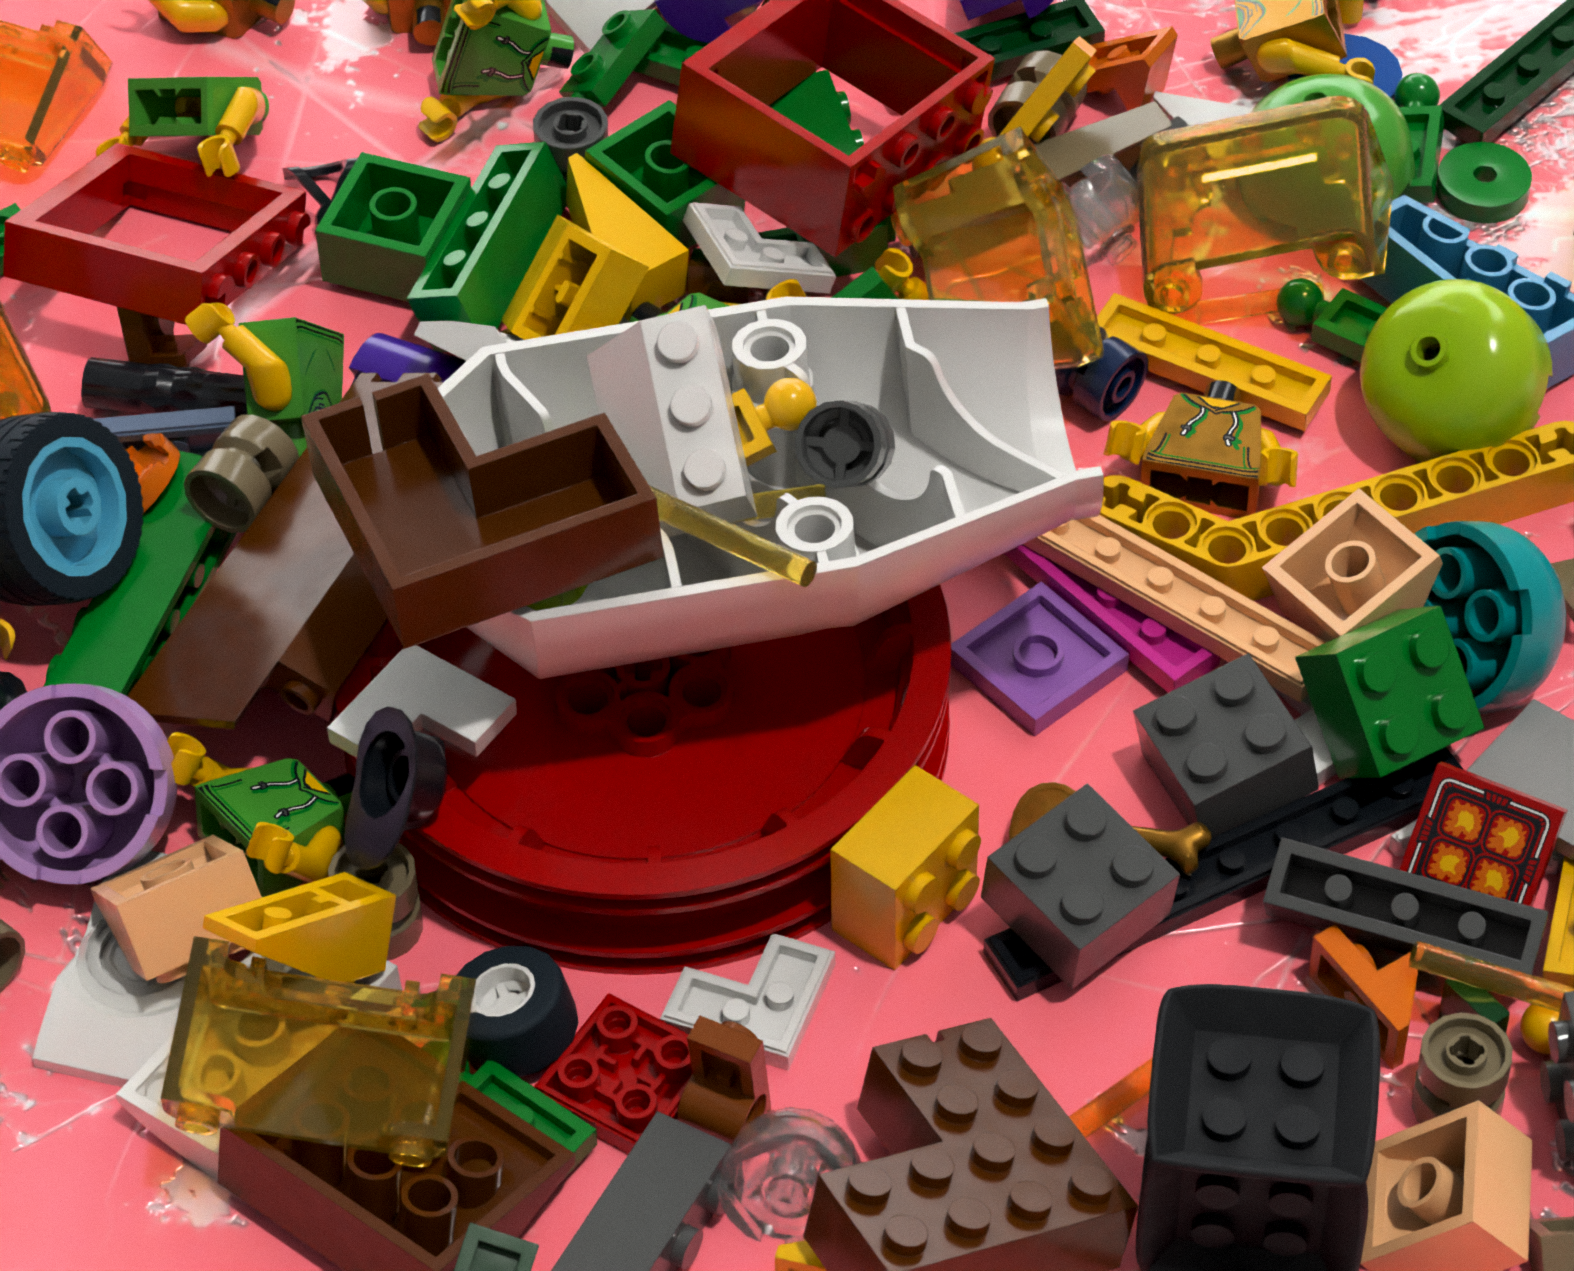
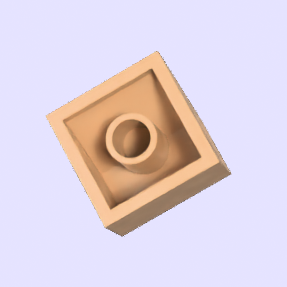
M1358 488L1266 563L1262 569L1280 610L1296 625L1328 642L1398 609L1424 607L1443 562L1438 553Z
M215 835L206 837L90 888L98 908L132 970L146 981L156 978L158 983H167L189 974L196 968L193 960L218 950L220 955H229L245 949L203 929L204 915L262 898L243 850Z
M1477 1100L1375 1141L1372 1164L1366 1181L1368 1219L1360 1264L1370 1271H1503L1527 1262L1529 1252L1532 1139Z

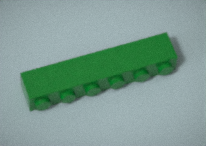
M179 450L178 467L170 482L156 501L142 514V535L130 568H127L126 574L110 590L92 598L88 607H82L78 611L73 623L70 640L62 654L54 655L49 663L44 686L91 684L106 687L127 696L215 575L237 533H230L216 528L204 520L192 508L185 495V479L203 457L202 455Z

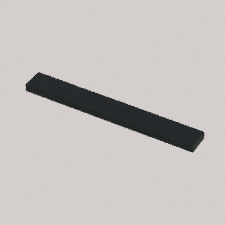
M1444 747L1381 778L1343 779L1213 837L1210 845L1199 851L1198 869L1190 875L1184 874L1175 861L1166 858L1165 860L1180 873L1171 914L1115 957L1266 890L1281 837L1346 854L1407 826L1419 816L1437 763L1442 761L1463 769L1450 751ZM1011 928L984 939V955L1017 1002L1062 982L1059 976Z

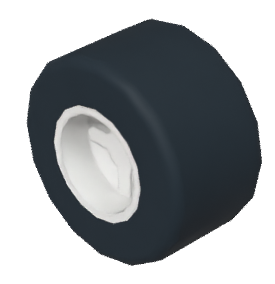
M507 945L482 953L465 964L452 979L444 1000L447 1021L461 1051L475 1070H478L488 1060L499 1063L518 1077L537 1073L558 1060L573 1042L579 1023L576 1003L561 968L548 953L531 946Z

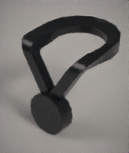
M358 157L316 166L282 168L284 180L297 179L320 205L315 214L316 228ZM341 172L331 199L312 179V177Z

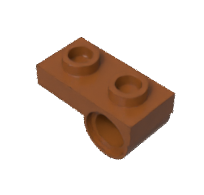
M699 1015L687 1037L693 1074L680 1100L677 1115L678 1121L735 1147L745 1149L753 1141L772 1109L763 1041L741 1024L732 1021H724L720 1024Z

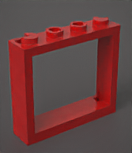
M116 143L5 221L3 277L186 325V316L202 303H222L228 306L273 268H276L295 250L302 247L304 229L310 225V216L305 213L307 191L238 173L225 177L222 169H216L210 177H207L202 164ZM129 205L232 231L230 235L195 262L90 235Z

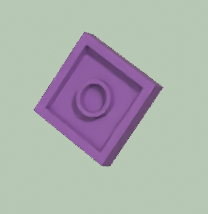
M1042 581L951 644V665L1034 736L1041 733L1128 670L1129 663L1128 652Z

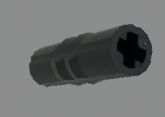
M96 357L88 359L84 368L81 397L85 408L132 414H151L234 406L236 417L248 415L244 375L207 371L198 367H176L167 363L146 364Z

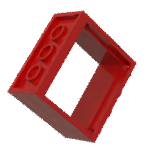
M770 0L682 62L670 154L836 257L854 242L860 243L871 234L874 227L890 214H899L907 206L910 199L925 187L935 186L942 179L946 171L961 159L968 160L973 156L984 138V130L981 129L985 107L993 93V89L989 88L995 58L899 0ZM823 67L897 112L901 117L848 156L770 108L769 105Z

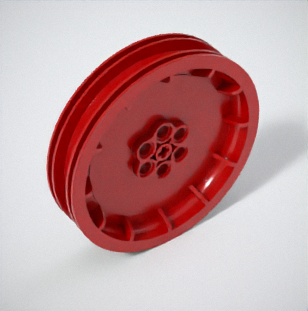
M939 584L855 626L824 629L797 636L545 679H538L466 627L417 644L422 649L515 698L517 714L477 757L424 728L420 731L423 734L439 737L444 742L448 771L446 793L433 817L418 829L403 831L399 843L406 846L414 858L420 901L436 914L457 928L497 948L507 945L531 946L548 953L556 964L563 968L624 975L682 972L685 966L700 970L763 954L772 933L797 940L831 921L830 849L914 765L937 779L943 780L949 751L950 733L948 693L951 668V632L947 605L941 585ZM390 621L387 622L340 690V695L336 699L338 715L403 649ZM344 751L346 771L355 778L357 758Z

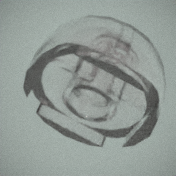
M1105 154L1080 169L1087 178L1080 180L1072 187H1069L1065 182L1058 187L1040 206L1028 225L1031 232L1027 234L1036 245L1057 264L1073 270L1091 269L1105 261L1112 267L1116 266L1126 259L1138 245L1133 235L1143 220L1144 202L1140 188L1129 171L1113 154Z
M791 1106L773 1109L744 1125L724 1156L721 1166L718 1198L727 1218L746 1236L761 1242L763 1233L772 1238L785 1240L784 1244L804 1241L803 1235L818 1174L862 1162L849 1134L833 1119L812 1109Z

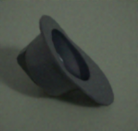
M387 706L374 713L366 723L358 746L356 777L346 817L344 840L346 854L353 866L366 871L379 867L392 854L402 837L403 831L418 829L427 823L440 807L446 793L448 771L444 742L439 737L414 731L411 720L402 710Z

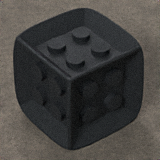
M1197 984L1175 987L1166 991L1160 1003L1156 1024L1148 1103V1134L1137 1218L1136 1258L1141 1271H1359L1368 1219L1366 1181L1370 1172L1375 1147L1380 1081V1031L1377 1015L1373 1009L1350 1000L1328 995L1250 986Z

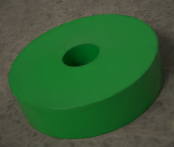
M1490 142L1467 143L1452 149L1441 160L1438 169L1436 193L1441 204L1459 218L1476 223L1502 222L1518 215L1527 205L1532 172L1526 160L1506 146Z

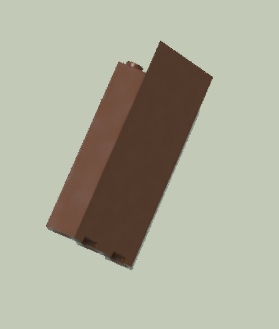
M360 373L339 403L359 397L363 403L373 454L383 450L372 392L427 373H403L397 382H381L382 378L378 373ZM429 373L437 388L444 383L440 382L442 379L437 373ZM308 448L304 450L127 695V697L143 707L156 722L234 729L262 689H273L279 692L287 705L302 714L311 715L314 713L330 722L337 711L336 699L340 695V690L389 621L313 476Z

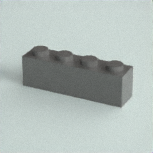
M1281 837L1263 899L1265 913L1268 916L1321 931L1336 924L1349 939L1402 954H1407L1414 949L1420 948L1422 950L1420 959L1459 970L1463 969L1469 973L1529 989L1549 913V911Z
M657 1111L551 1271H677L678 1268L683 1270L689 1268L701 1247L704 1227L713 1213L720 1216L727 1210L735 1195L738 1178L733 1175L731 1144Z

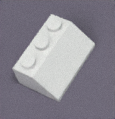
M706 305L641 320L587 356L598 414L605 412L656 496L660 528L668 537L757 516L718 329Z

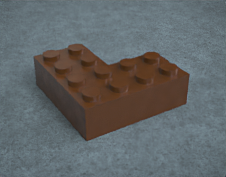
M429 373L372 392L383 450L378 453H372L364 406L359 397L301 416L313 476L404 649L664 558L657 498L605 412L476 456Z
M992 1018L939 1030L935 1042L931 1041L927 1034L872 1047L857 1110L890 1155L818 1174L803 1237L827 1271H1109L1120 1268L1139 1206Z

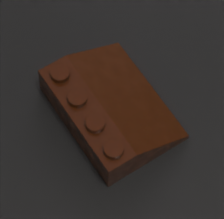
M361 1014L220 1125L217 1183L344 1271H454L470 1222L518 1238L573 1167L576 1154Z

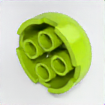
M1445 279L1430 282L1414 288L1393 302L1373 326L1363 349L1360 366L1362 395L1371 418L1382 433L1396 446L1415 460L1423 462L1461 450H1474L1489 446L1498 447L1521 432L1533 429L1541 417L1537 412L1546 393L1548 376L1552 377L1553 375L1552 359L1547 340L1532 317L1516 301L1499 289L1485 283L1466 279ZM1438 347H1440L1439 354L1435 351Z

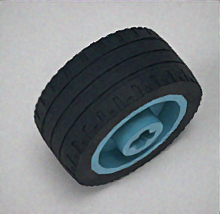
M44 412L11 416L0 420V601L4 603L24 606L71 604L97 597L110 590L114 584L120 581V578L126 574L127 568H130L132 559L135 558L136 549L140 544L139 539L142 535V514L144 513V508L142 507L143 496L141 495L138 474L135 472V465L130 460L129 453L125 451L124 445L118 441L117 436L112 434L110 429L102 426V423L94 421L93 418L75 413Z

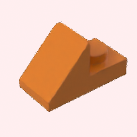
M1173 26L1092 44L1091 46L1097 52L1088 64L1096 71L1087 82V93L1097 91L1098 94H1106L1116 90L1128 111L1153 102L1155 91L1163 92L1167 83L1178 37Z
M1334 924L1313 936L1308 976L1325 995L1350 1000L1375 1011L1380 1031V1057L1393 1070L1403 1064L1422 950L1420 948L1414 949L1377 971L1375 962L1366 948L1359 943H1352L1339 927Z

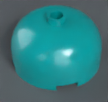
M1454 521L1437 526H1426L1414 534L1438 553L1443 562L1424 607H1442L1471 690L1484 689L1473 695L1479 714L1500 712L1526 700L1551 674L1561 654L1566 633L1565 598L1559 578L1550 561L1527 537L1497 523Z

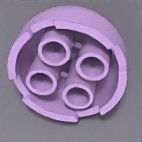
M58 684L36 688L20 695L0 710V859L14 870L29 878L58 884H85L104 880L133 867L155 847L167 829L177 797V783H175L171 765L174 755L167 742L168 739L156 720L143 707L126 695L106 687L91 684Z

